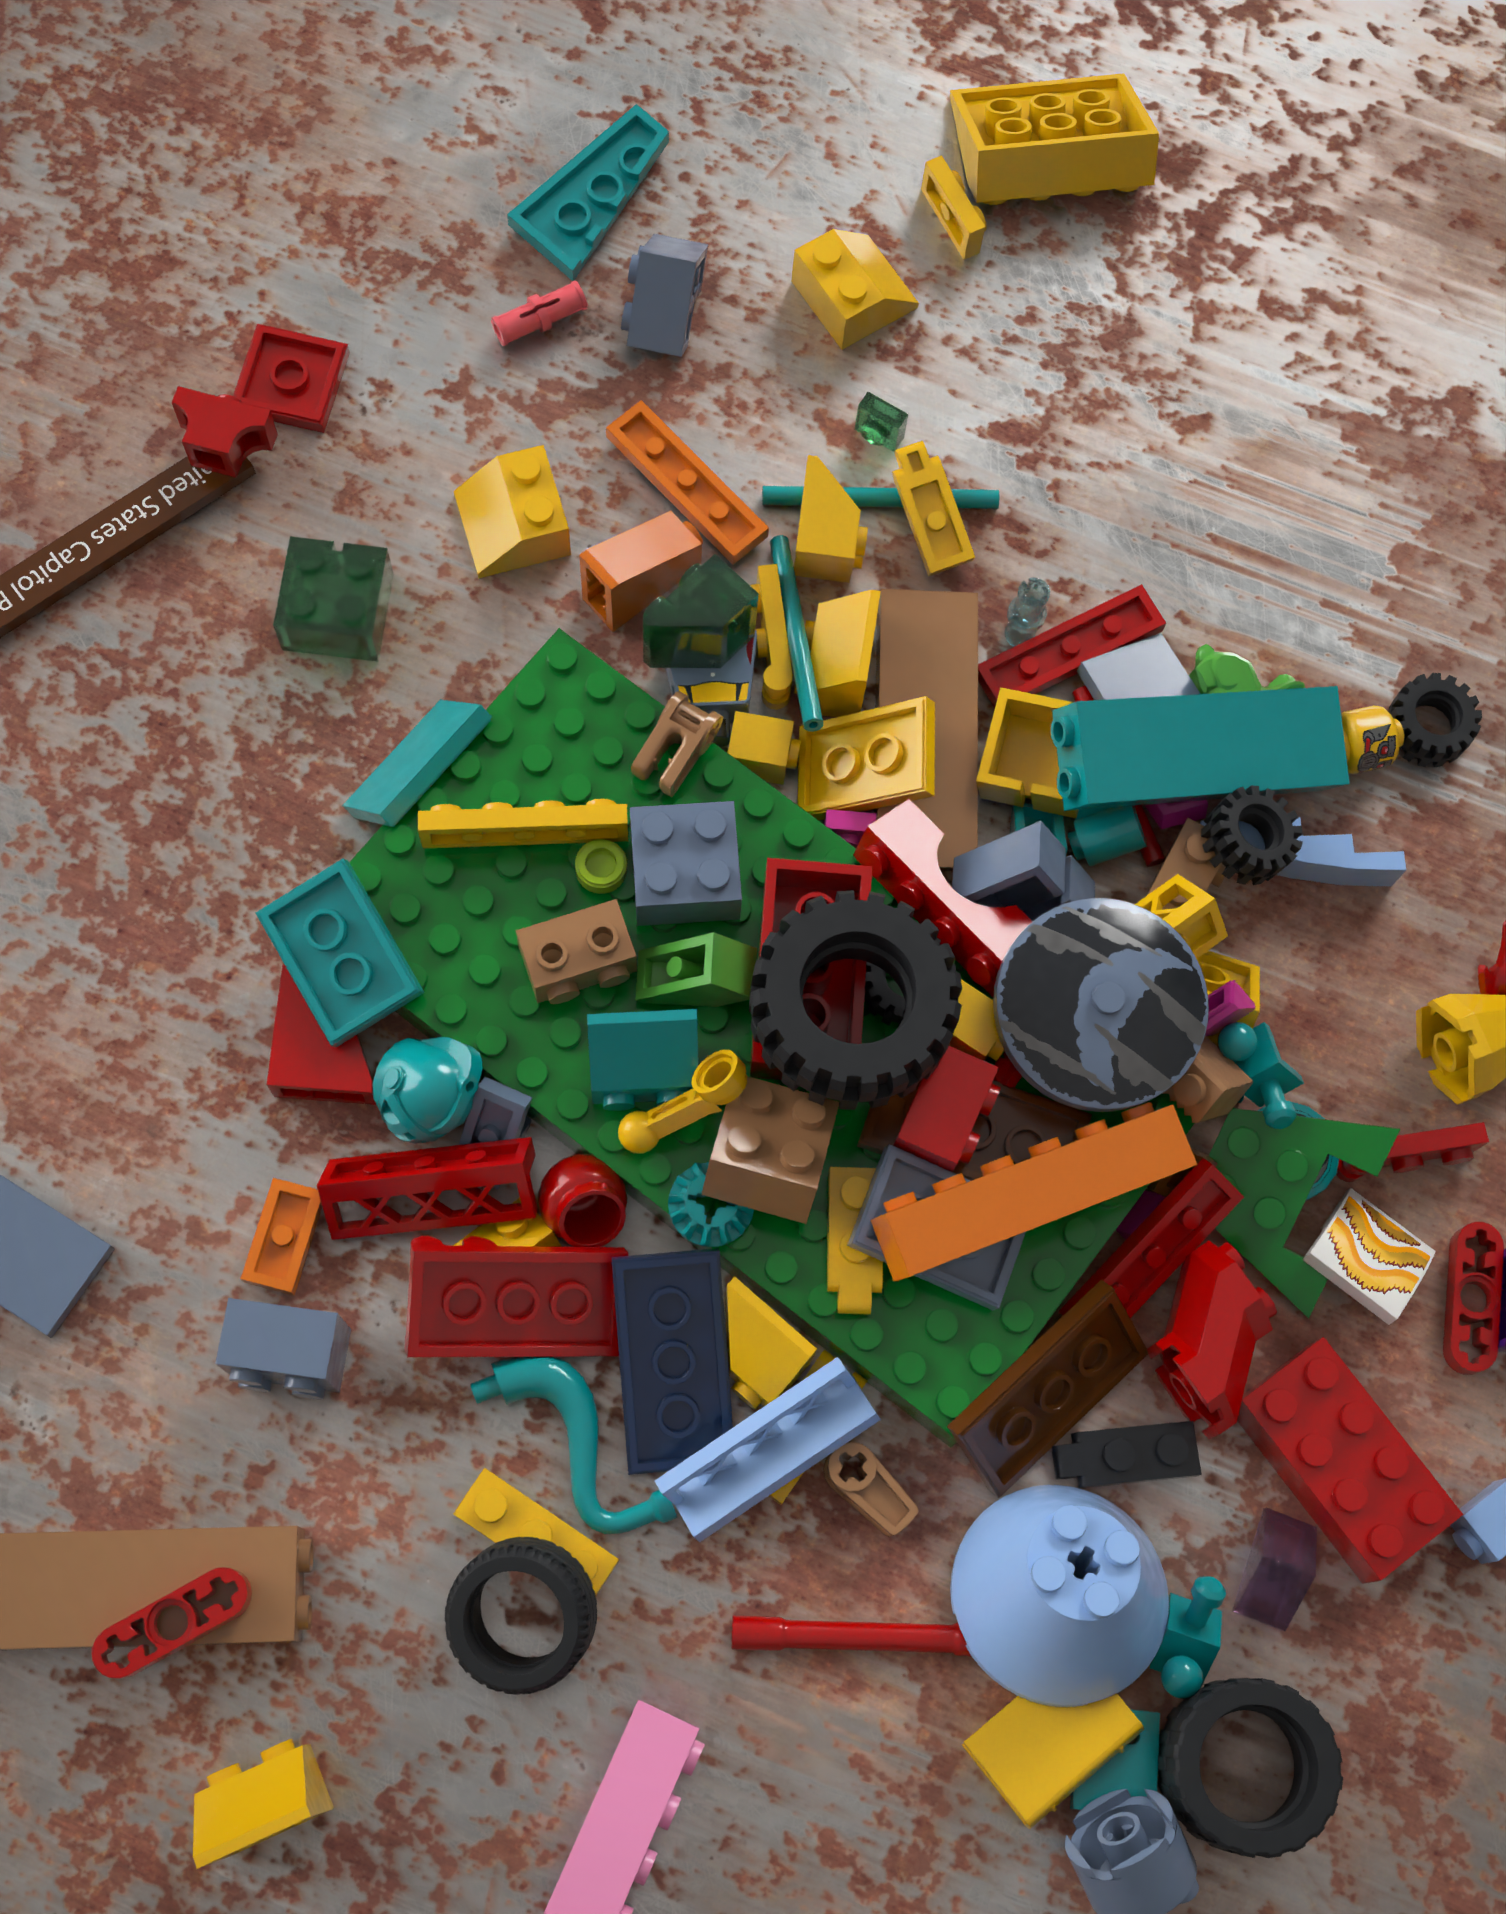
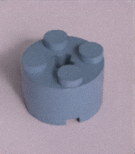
M1121 1789L1096 1798L1080 1810L1074 1818L1073 1823L1076 1830L1071 1840L1066 1835V1853L1093 1910L1097 1914H1166L1177 1905L1191 1901L1199 1891V1884L1196 1879L1197 1864L1170 1803L1163 1795L1154 1790L1144 1789L1147 1796L1131 1797L1128 1789Z

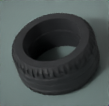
M535 1537L509 1538L483 1550L458 1574L446 1601L447 1641H450L449 1647L454 1657H457L459 1660L458 1664L462 1666L466 1673H470L471 1678L479 1684L487 1685L486 1688L497 1692L502 1691L505 1694H531L545 1690L561 1681L586 1653L595 1633L598 1611L597 1600L587 1572L585 1573L584 1567L579 1561L571 1556V1553L561 1546H556L555 1543ZM507 1571L524 1572L540 1579L553 1591L560 1603L564 1619L562 1640L553 1652L540 1657H522L504 1650L491 1638L481 1616V1595L486 1582L492 1576Z

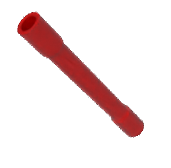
M732 1616V1650L780 1651L791 1648L952 1653L957 1656L972 1657L966 1648L967 1643L958 1623L946 1625L786 1620L782 1617Z

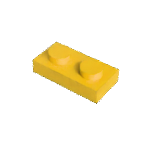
M942 155L925 163L921 191L963 260L979 254L984 232L986 231V221L981 209L971 204L965 194L964 184L959 173L956 170L951 171Z

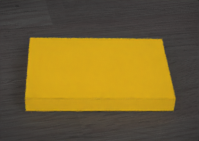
M927 696L823 720V727L814 732L805 730L803 725L799 726V740H801L798 758L797 805L818 821L825 819L827 809L862 812L900 804L907 799L915 801L935 796V702Z

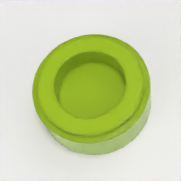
M597 839L586 843L578 851L575 859L577 879L585 889L593 893L605 894L616 890L624 882L627 874V860L624 851L616 843L606 839Z

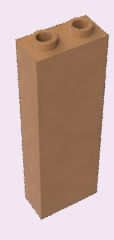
M881 589L876 632L875 708L924 696L935 702V796L912 802L944 833L938 846L937 858L941 873L952 887L954 858L978 848V786L976 783L978 775V593ZM900 804L874 809V813H877L876 820Z
M299 1526L0 1533V1651L92 1648L97 1636L106 1628L203 1574L220 1567L237 1570L246 1576L252 1590L250 1604L242 1615L189 1645L302 1642V1630H310L312 1625L311 1595L303 1596L304 1573H311L313 1570V1539H305V1529ZM219 1579L214 1583L217 1588L215 1595L203 1602L196 1600V1592L188 1596V1599L197 1607L200 1613L201 1625L209 1621V1618L202 1612L206 1608L214 1604H223L227 1609L233 1606L231 1596L238 1591L236 1583L228 1585ZM170 1606L164 1609L157 1620L158 1631L167 1640H175L181 1637L188 1626L187 1614L179 1606ZM144 1620L136 1625L143 1633L142 1636L130 1642H122L118 1637L112 1640L114 1648L138 1647L142 1644L149 1645V1647L155 1645L146 1636Z

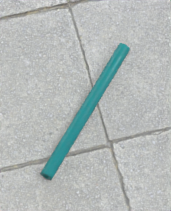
M762 486V505L801 506L804 486ZM843 487L858 507H903L897 488ZM951 489L958 508H999V490Z
M777 535L770 540L773 563L778 566L788 645L802 721L805 730L814 732L820 730L824 723L789 540L784 535Z

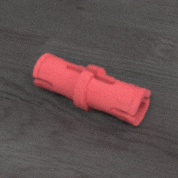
M574 280L570 284L539 297V295L534 294L527 297L526 304L499 316L492 317L491 324L501 345L506 346L508 343L534 331L540 330V332L544 333L552 328V323L581 310L584 311L588 305L582 288Z

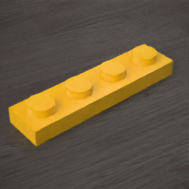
M594 799L588 801L586 805L565 806L562 802L550 800L538 802L534 807L513 808L511 804L503 802L488 803L482 809H461L457 805L440 804L433 806L430 811H418V833L422 848L588 843L597 839L622 842L628 841L627 804H616L615 801L610 799Z

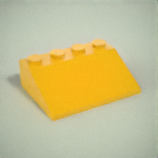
M1125 74L950 90V102L966 180L976 203L983 202L989 205H999L1007 200L1020 198L1040 201L1050 198L1051 195L1070 193L1077 196H1088L1095 191L1110 189L1130 192L1137 190L1140 186L1155 185L1159 132Z

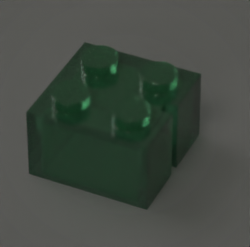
M290 536L273 623L281 649L284 651L379 662L394 576L388 548L344 543L342 551H336L334 541Z

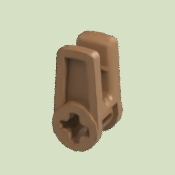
M677 691L666 704L656 727L631 766L632 775L641 780H646L653 770H658V763L667 749L674 743L681 744L674 757L668 759V766L659 781L660 790L671 798L699 757L712 744L723 722L722 715L715 711L708 714L689 703V697L680 691Z
M856 1442L846 1443L826 1458L823 1472L829 1487L885 1536L891 1537L900 1533L917 1515L919 1511L917 1505L870 1449L863 1444ZM840 1456L847 1461L854 1456L859 1459L861 1464L858 1466L857 1472L861 1476L860 1481L854 1477L846 1481L840 1478L838 1473L843 1468L838 1460Z

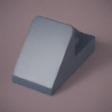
M484 1077L474 1095L472 1109L467 1117L459 1145L524 1138L531 1124V1118L527 1116L532 1097ZM502 1184L494 1185L493 1188L499 1189Z

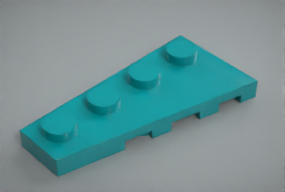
M634 105L507 214L508 226L568 278L574 281L669 143V131L640 106Z

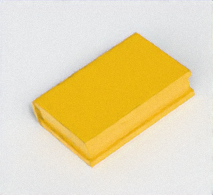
M1118 1694L1077 1707L1046 1706L1017 1696L965 1740L962 1747L1021 1822L1030 1830L1049 1812H1055L1057 1805L1117 1753H1123L1124 1747L1144 1731V1726Z

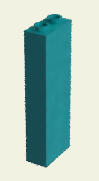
M1338 686L1076 701L1052 710L1051 738L1057 748L1059 765L1057 789L1063 799L1064 811L1224 799L1237 788L1244 787L1246 790L1251 785L1259 786V794L1268 788L1275 791L1274 795L1323 791L1350 784Z

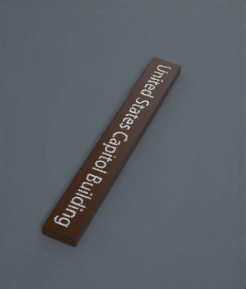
M185 457L1 574L0 638L255 475L252 463L246 458L236 478L193 467L190 465L188 457Z

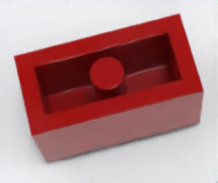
M948 1046L935 1071L928 1079L923 1078L893 1146L950 1172H953L958 1161L968 1165L981 1136L972 1131L979 1113L989 1116L1001 1087L992 1083L999 1067Z

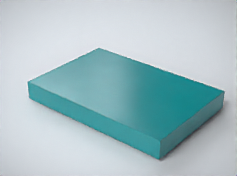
M440 699L342 806L354 818L394 827L491 721L492 716L481 704Z
M344 858L255 912L327 1040L333 1047H338L425 993L351 864Z

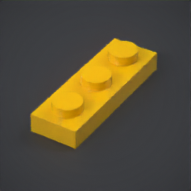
M486 1468L482 1470L453 1513L494 1543L515 1537H535L553 1542L556 1546H561L571 1553V1556L576 1558L584 1567L585 1573L587 1572L593 1584L592 1587L596 1596L620 1561L607 1550Z

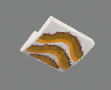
M1350 1188L1321 1228L1323 1229L1302 1260L1390 1325L1398 1319L1414 1294L1436 1251Z

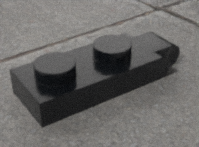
M1194 1421L1076 1432L1071 1434L1072 1444L1056 1445L1051 1448L1055 1479L1077 1478L1078 1488L1188 1478L1202 1475Z

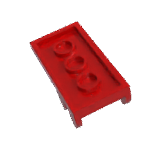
M431 1236L416 1237L411 1241L410 1274L404 1345L407 1357L619 1356L612 1257L628 1256L629 1253L624 1247L497 1246L491 1240L477 1236H470L462 1240V1245L450 1246Z

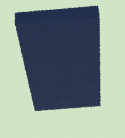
M719 1248L612 1257L628 1475L669 1471L733 1428Z

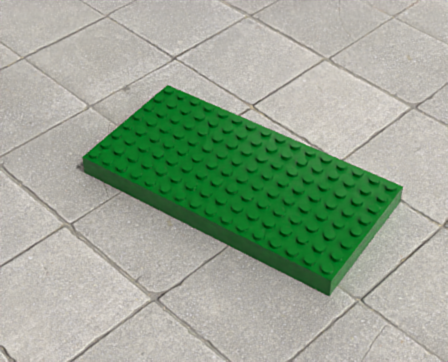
M558 628L486 709L492 716L491 721L394 827L382 825L349 863L425 992L395 1012L429 1039L449 1037L475 1048L482 1058L480 1079L483 1080L484 1077L490 1078L532 1097L527 1116L576 1154L592 1155L606 1163L624 1181L626 1193L682 1236L676 1230L669 1215V1194L678 1175L695 1163H707L710 1161L726 1104L717 1105L722 1110L721 1112L709 1114L660 1138L657 1145L646 1153L638 1154L628 1151L623 1147L618 1137V1127L621 1120L633 1111L647 1112L657 1107L656 1101L635 1102L634 1108L622 1111L605 1110L603 1104L592 1103L587 1014L697 1009L698 1065L714 1052L731 1050L745 1064L746 1075L749 1076L753 1036L751 1030L752 1014L749 1012L750 1000L719 1007L642 1003L635 1000L637 972L629 974L630 978L627 981L613 987L601 988L599 984L581 989L577 997L567 1002L551 1004L549 1000L537 1003L518 946L516 930L617 899L636 953L637 967L639 950L712 932L757 948L758 960L767 858L861 865V863L853 856L856 850L855 847L713 742L706 752L699 757L672 798L660 790L659 781L668 766V759L674 757L681 744L674 743L667 749L658 763V770H653L648 779L641 780L632 775V763L656 727L665 706ZM594 799H610L615 801L616 804H627L628 841L614 842L625 853L627 874L620 887L612 892L598 894L585 889L577 879L575 859L578 851L586 843L422 848L418 833V811H430L433 806L440 804L457 805L461 809H482L484 805L494 802L508 803L513 808L534 807L538 802L550 800L562 802L565 806L586 805L588 801ZM734 801L742 893L740 920L637 926L630 807ZM872 876L871 892L884 894L883 904L897 908L898 903L896 899ZM955 960L956 972L960 973L961 979L993 1000V997L981 985L974 982L968 972ZM886 972L888 986L894 993L904 997L898 984ZM867 1001L864 1002L862 1044L876 1042L890 1036L897 1030L899 1023L891 1022L889 1026L881 1022L883 1017L878 1013L874 1016L868 1010L869 1003ZM989 1056L985 1060V1062H988L992 1065H995L996 1061L990 1058ZM1023 1077L1015 1086L1017 1089L1054 1101L1034 1088ZM756 1078L787 1087L781 1080ZM800 1086L796 1089L810 1094L809 1091ZM1161 1093L1148 1101L1152 1103L1154 1111L1173 1104L1185 1135L1195 1124L1192 1123L1191 1115L1184 1114V1108H1177V1101H1170L1169 1094ZM869 1101L858 1102L856 1110H845L838 1107L818 1188L806 1224L754 1210L751 1222L744 1233L726 1245L705 1247L694 1244L689 1240L687 1241L698 1250L719 1248L722 1269L732 1277L735 1276L754 1294L836 1358L839 1357L843 1364L868 1380L867 1383L951 1448L957 1441L947 1426L1027 1350L1149 1184L1026 1231L998 1309L990 1310L914 1275L894 1282L887 1263L883 1262L882 1293H872L871 1314H838V1292H827L829 1167L877 1168L881 1157L880 1154L857 1147L870 1109ZM1132 1108L1112 1112L1081 1111L1092 1114L1089 1124L1105 1119L1109 1129L1124 1123L1121 1113ZM708 1196L703 1198L697 1197L696 1200L688 1198V1200H694L696 1204L704 1206V1215H707L706 1224H711L712 1216H715L717 1208L735 1207V1205L727 1204L726 1201Z

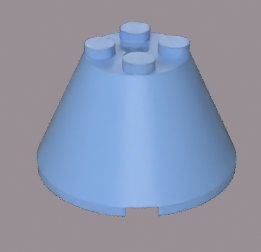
M1040 1485L1015 1491L997 1500L979 1515L966 1532L957 1550L951 1573L950 1594L952 1611L956 1615L969 1653L981 1669L995 1682L1013 1694L1031 1702L1054 1707H1077L1118 1694L1131 1685L1146 1670L1163 1640L1168 1619V1587L1160 1558L1153 1544L1140 1526L1125 1511L1109 1500L1087 1490L1064 1485Z

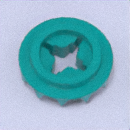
M709 1162L695 1163L677 1176L671 1188L668 1200L671 1221L676 1230L694 1244L705 1247L726 1245L744 1233L751 1222L754 1209L727 1202V1204L735 1205V1207L717 1208L715 1216H712L711 1224H706L707 1215H704V1206L696 1204V1201L688 1200V1198L696 1200L697 1197H706L701 1194Z

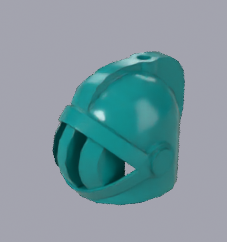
M449 1037L423 1040L406 1038L396 1042L383 1055L376 1068L372 1083L373 1099L380 1110L382 1120L386 1123L387 1128L401 1141L417 1144L434 1142L463 1124L471 1112L473 1098L478 1090V1082L482 1072L480 1053L475 1048Z

